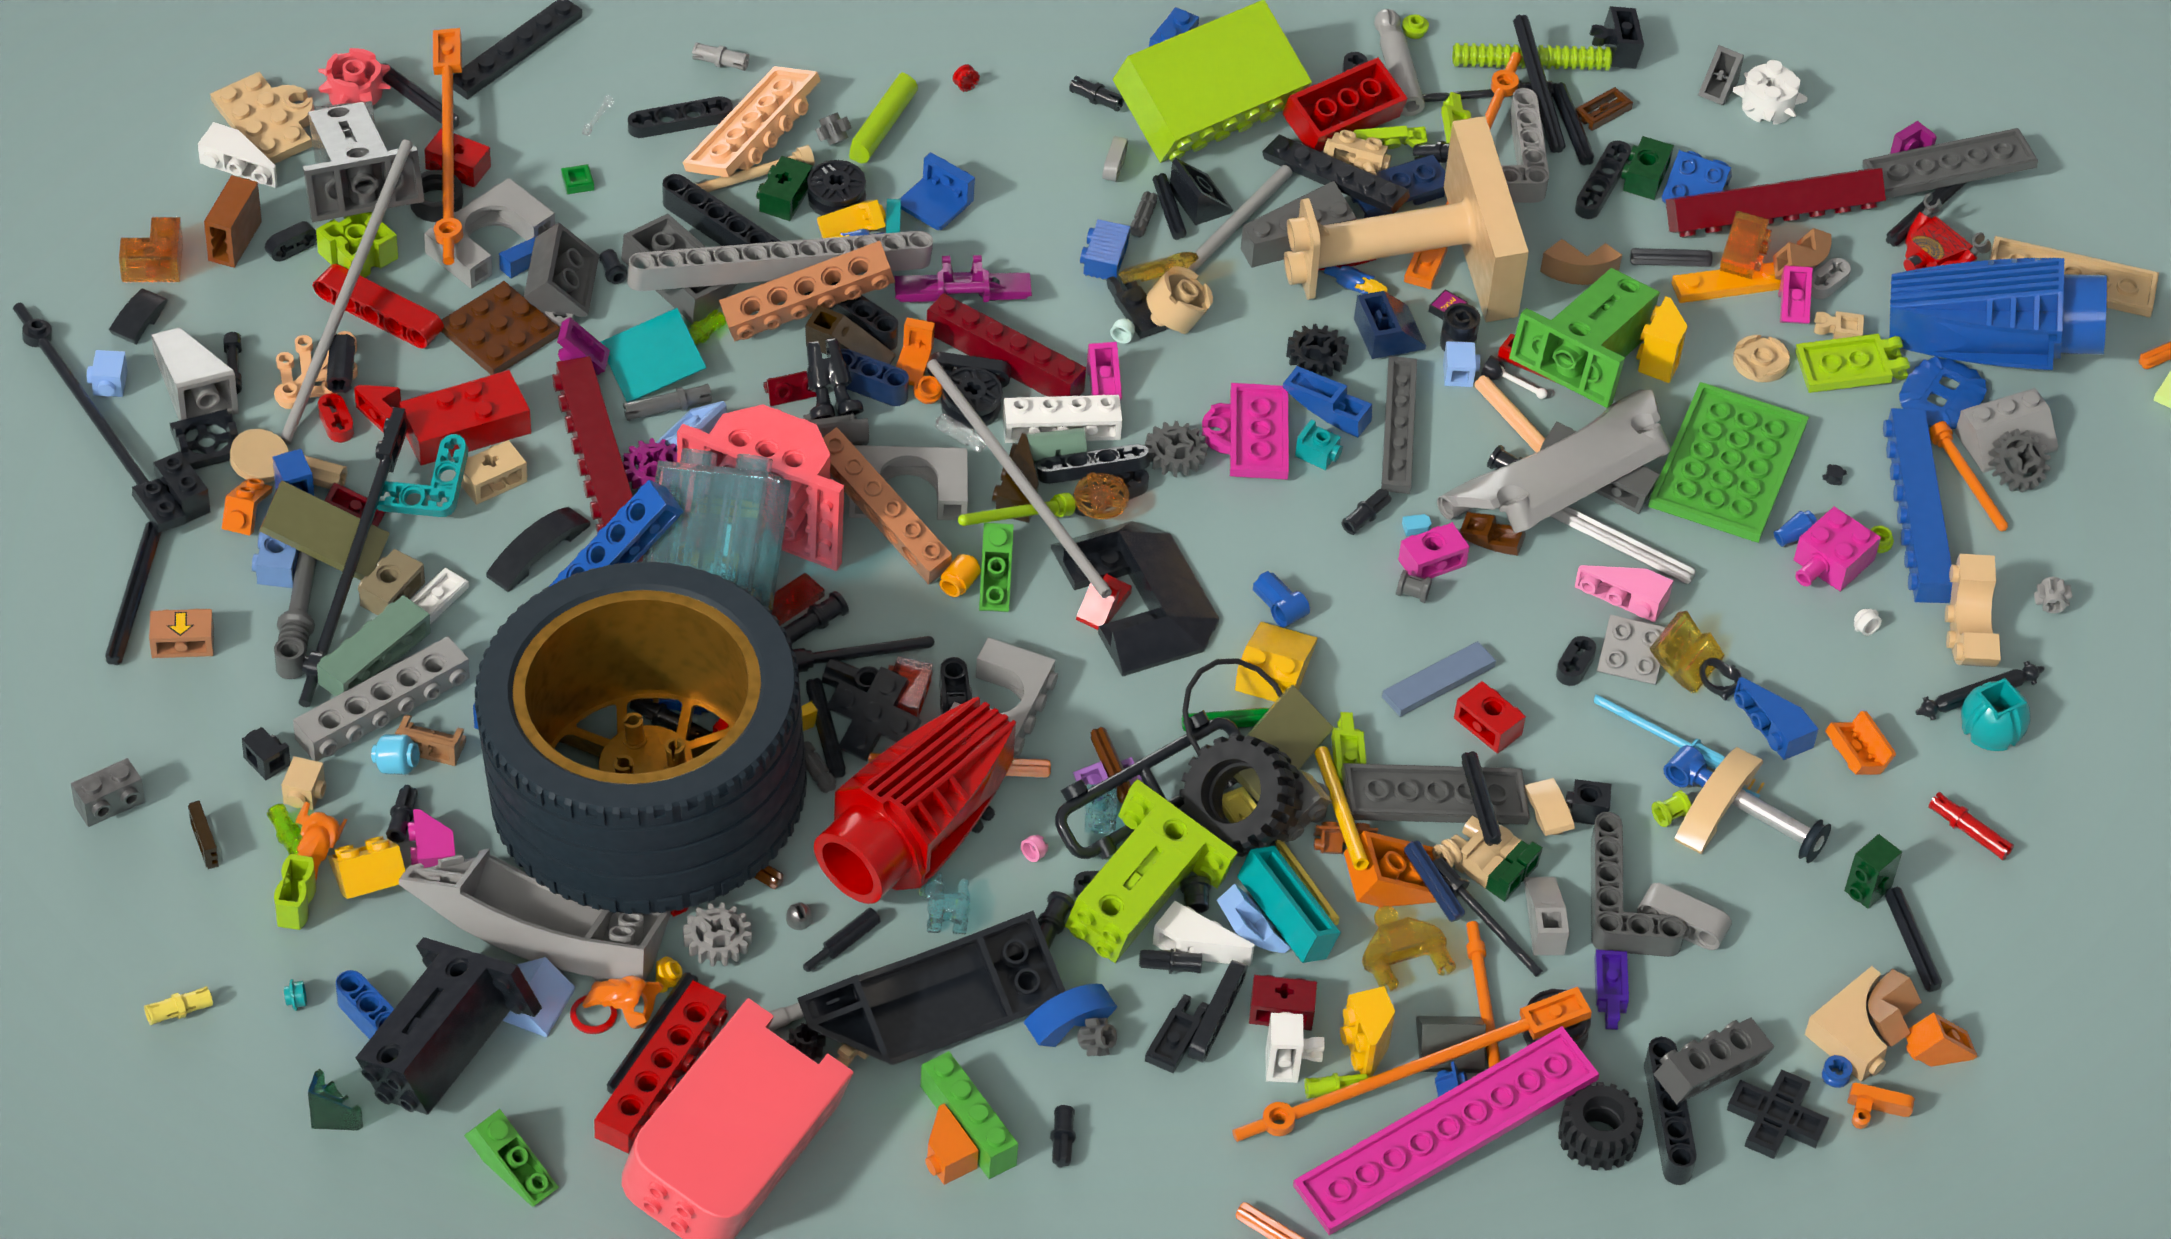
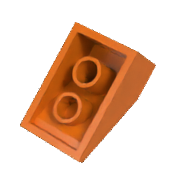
M1363 831L1359 836L1369 862L1368 867L1364 870H1356L1348 849L1344 851L1357 902L1378 907L1436 902L1404 852V848L1410 841ZM1422 845L1431 860L1434 861L1433 847Z

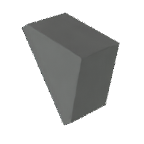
M1718 45L1698 96L1724 105L1732 93L1733 87H1736L1738 84L1744 55Z

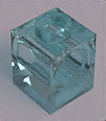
M1086 784V787H1087L1088 789H1090L1091 787L1095 786V785ZM1117 787L1084 806V832L1105 834L1113 833L1116 830Z

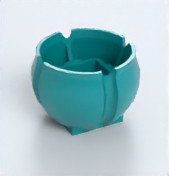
M2006 678L2000 681L1987 682L1982 686L1974 688L1964 700L1961 709L1963 732L1965 735L1971 734V742L1980 748L1991 751L2007 750L2011 744L2012 746L2017 745L2027 732L2030 724L2029 704L2020 691L2012 686ZM1992 705L2004 708L2005 710L1998 713Z

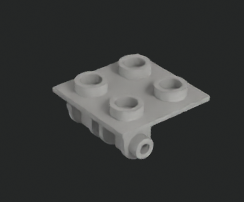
M1610 615L1597 672L1655 685L1668 628Z

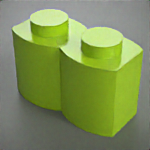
M290 854L283 862L281 869L282 880L274 892L276 922L278 927L301 930L308 920V904L316 892L314 861L312 857Z

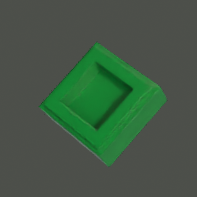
M589 164L561 168V176L567 195L594 191V181Z

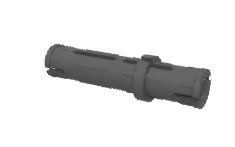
M709 384L689 389L680 387L676 388V392L628 403L625 402L623 403V408L626 409L624 411L627 421H631L632 419L679 408L683 411L687 410L688 406L712 402V396L709 395L711 393Z

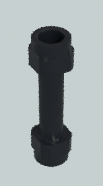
M228 332L224 335L223 339L224 352L227 354V365L235 373L236 391L238 394L242 390V376L239 373V353L242 351L241 335L237 332Z

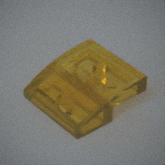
M1193 252L1176 253L1128 267L1120 272L1119 276L1123 284L1139 279L1141 282L1162 277L1165 272L1175 266L1188 268L1199 257L1197 253Z
M1688 611L1678 612L1649 648L1661 666L1691 693H1696L1703 684L1699 675L1701 664L1708 658L1722 660L1725 656L1711 632L1702 634ZM1706 667L1705 673L1707 678L1713 672L1715 667Z

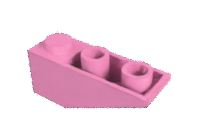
M1587 565L1579 566L1575 582V588L1654 623L1667 604L1673 585V580L1645 568Z

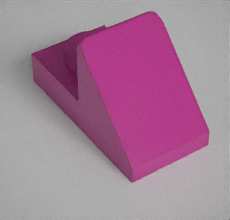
M1784 266L1778 297H1781L1780 323H1810L1813 267Z
M1117 342L1088 344L1087 376H1090L1091 395H1119L1120 400L1122 399Z

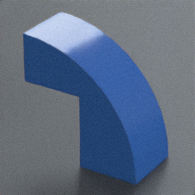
M1086 984L1069 989L1048 1000L1025 1019L1024 1024L1038 1045L1056 1047L1073 1026H1086L1085 1019L1108 1018L1116 1010L1117 1005L1103 984Z

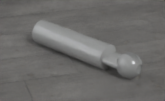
M1383 9L1375 16L1374 25L1380 33V47L1386 68L1408 98L1401 114L1404 116H1414L1422 112L1425 102L1405 34L1400 29L1401 19L1394 10Z

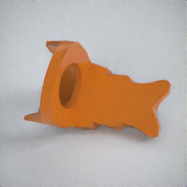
M305 802L295 823L302 826L300 832L302 838L297 846V855L313 858L315 880H317L321 861L326 859L329 848H333L339 840L348 819H344L339 826V822L334 817L328 816L325 813L314 812L307 815L310 803Z
M634 975L625 976L622 979L596 981L592 984L591 990L582 1006L589 1008L595 1005H602L604 1007L613 1006L614 1008L622 1009L629 1026L633 1029H639L651 1017L656 995L664 986L661 982H645L644 979ZM640 996H642L644 1001L643 1013L634 1011Z

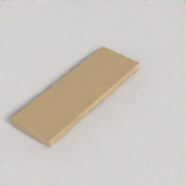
M1995 236L1990 260L2064 258V274L2107 275V308L2151 317L2159 272Z

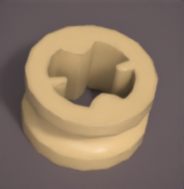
M1445 839L1441 844H1437L1432 848L1434 859L1442 857L1451 868L1453 864L1457 865L1462 861L1461 851L1451 839Z

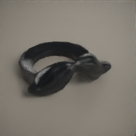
M1708 658L1699 667V675L1703 685L1709 691L1719 695L1724 701L1735 693L1738 678L1742 677L1740 671L1735 668L1736 666H1729L1717 658ZM1706 667H1715L1722 675L1733 680L1735 683L1725 687L1713 685L1706 677Z

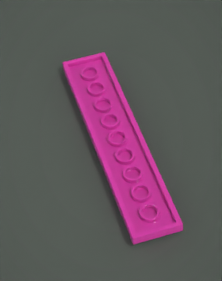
M1563 1026L1296 1178L1293 1180V1187L1330 1236L1558 1104L1568 1096L1575 1094L1578 1090L1596 1082L1599 1079V1073Z

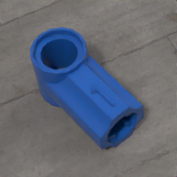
M1266 571L1253 583V591L1270 607L1272 617L1280 627L1284 628L1310 613V606L1306 597L1299 591L1292 592L1274 573Z

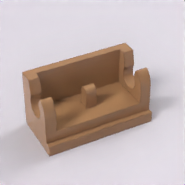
M405 714L395 734L408 735L414 743H417L420 750V758L456 766L466 743V736L463 735L465 729L458 727L454 735L415 726L414 723L410 722L412 716Z

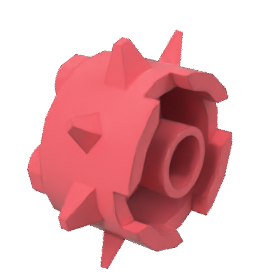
M350 48L349 53L333 54L327 62L326 69L318 70L327 77V81L319 87L320 93H328L332 106L337 107L364 102L369 112L372 110V106L382 98L383 89H391L390 85L383 82V76L391 68L389 65L380 64L376 60L375 54L368 50Z

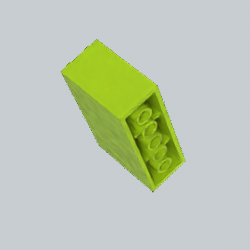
M1265 0L1258 1L1127 56L1112 79L1160 163L1168 159L1171 162L1175 158L1180 159L1189 150L1197 152L1206 147L1208 142L1213 140L1220 142L1236 130L1239 132L1246 131L1253 126V123L1259 120L1261 123L1269 121L1276 113L1284 110L1290 95L1308 88L1312 83Z

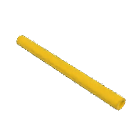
M1325 746L1318 747L1314 755L1325 786L1330 791V799L1333 801L1332 806L1351 861L1356 870H1364L1368 867L1369 862L1330 751Z

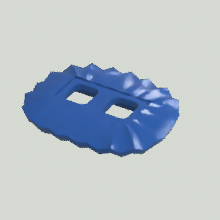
M1937 356L1929 360L1924 359L1919 366L1914 368L1913 372L1908 375L1899 393L1900 404L1903 409H1925L1928 427L1945 421L1951 429H1956L1961 410L1982 403L1987 392L1986 380L1979 376L1977 370L1970 369L1965 364L1957 363L1952 359H1941ZM1943 377H1948L1957 381L1959 385L1956 389L1952 390L1941 385L1939 382ZM1931 394H1936L1946 399L1947 402L1943 407H1939L1927 401Z

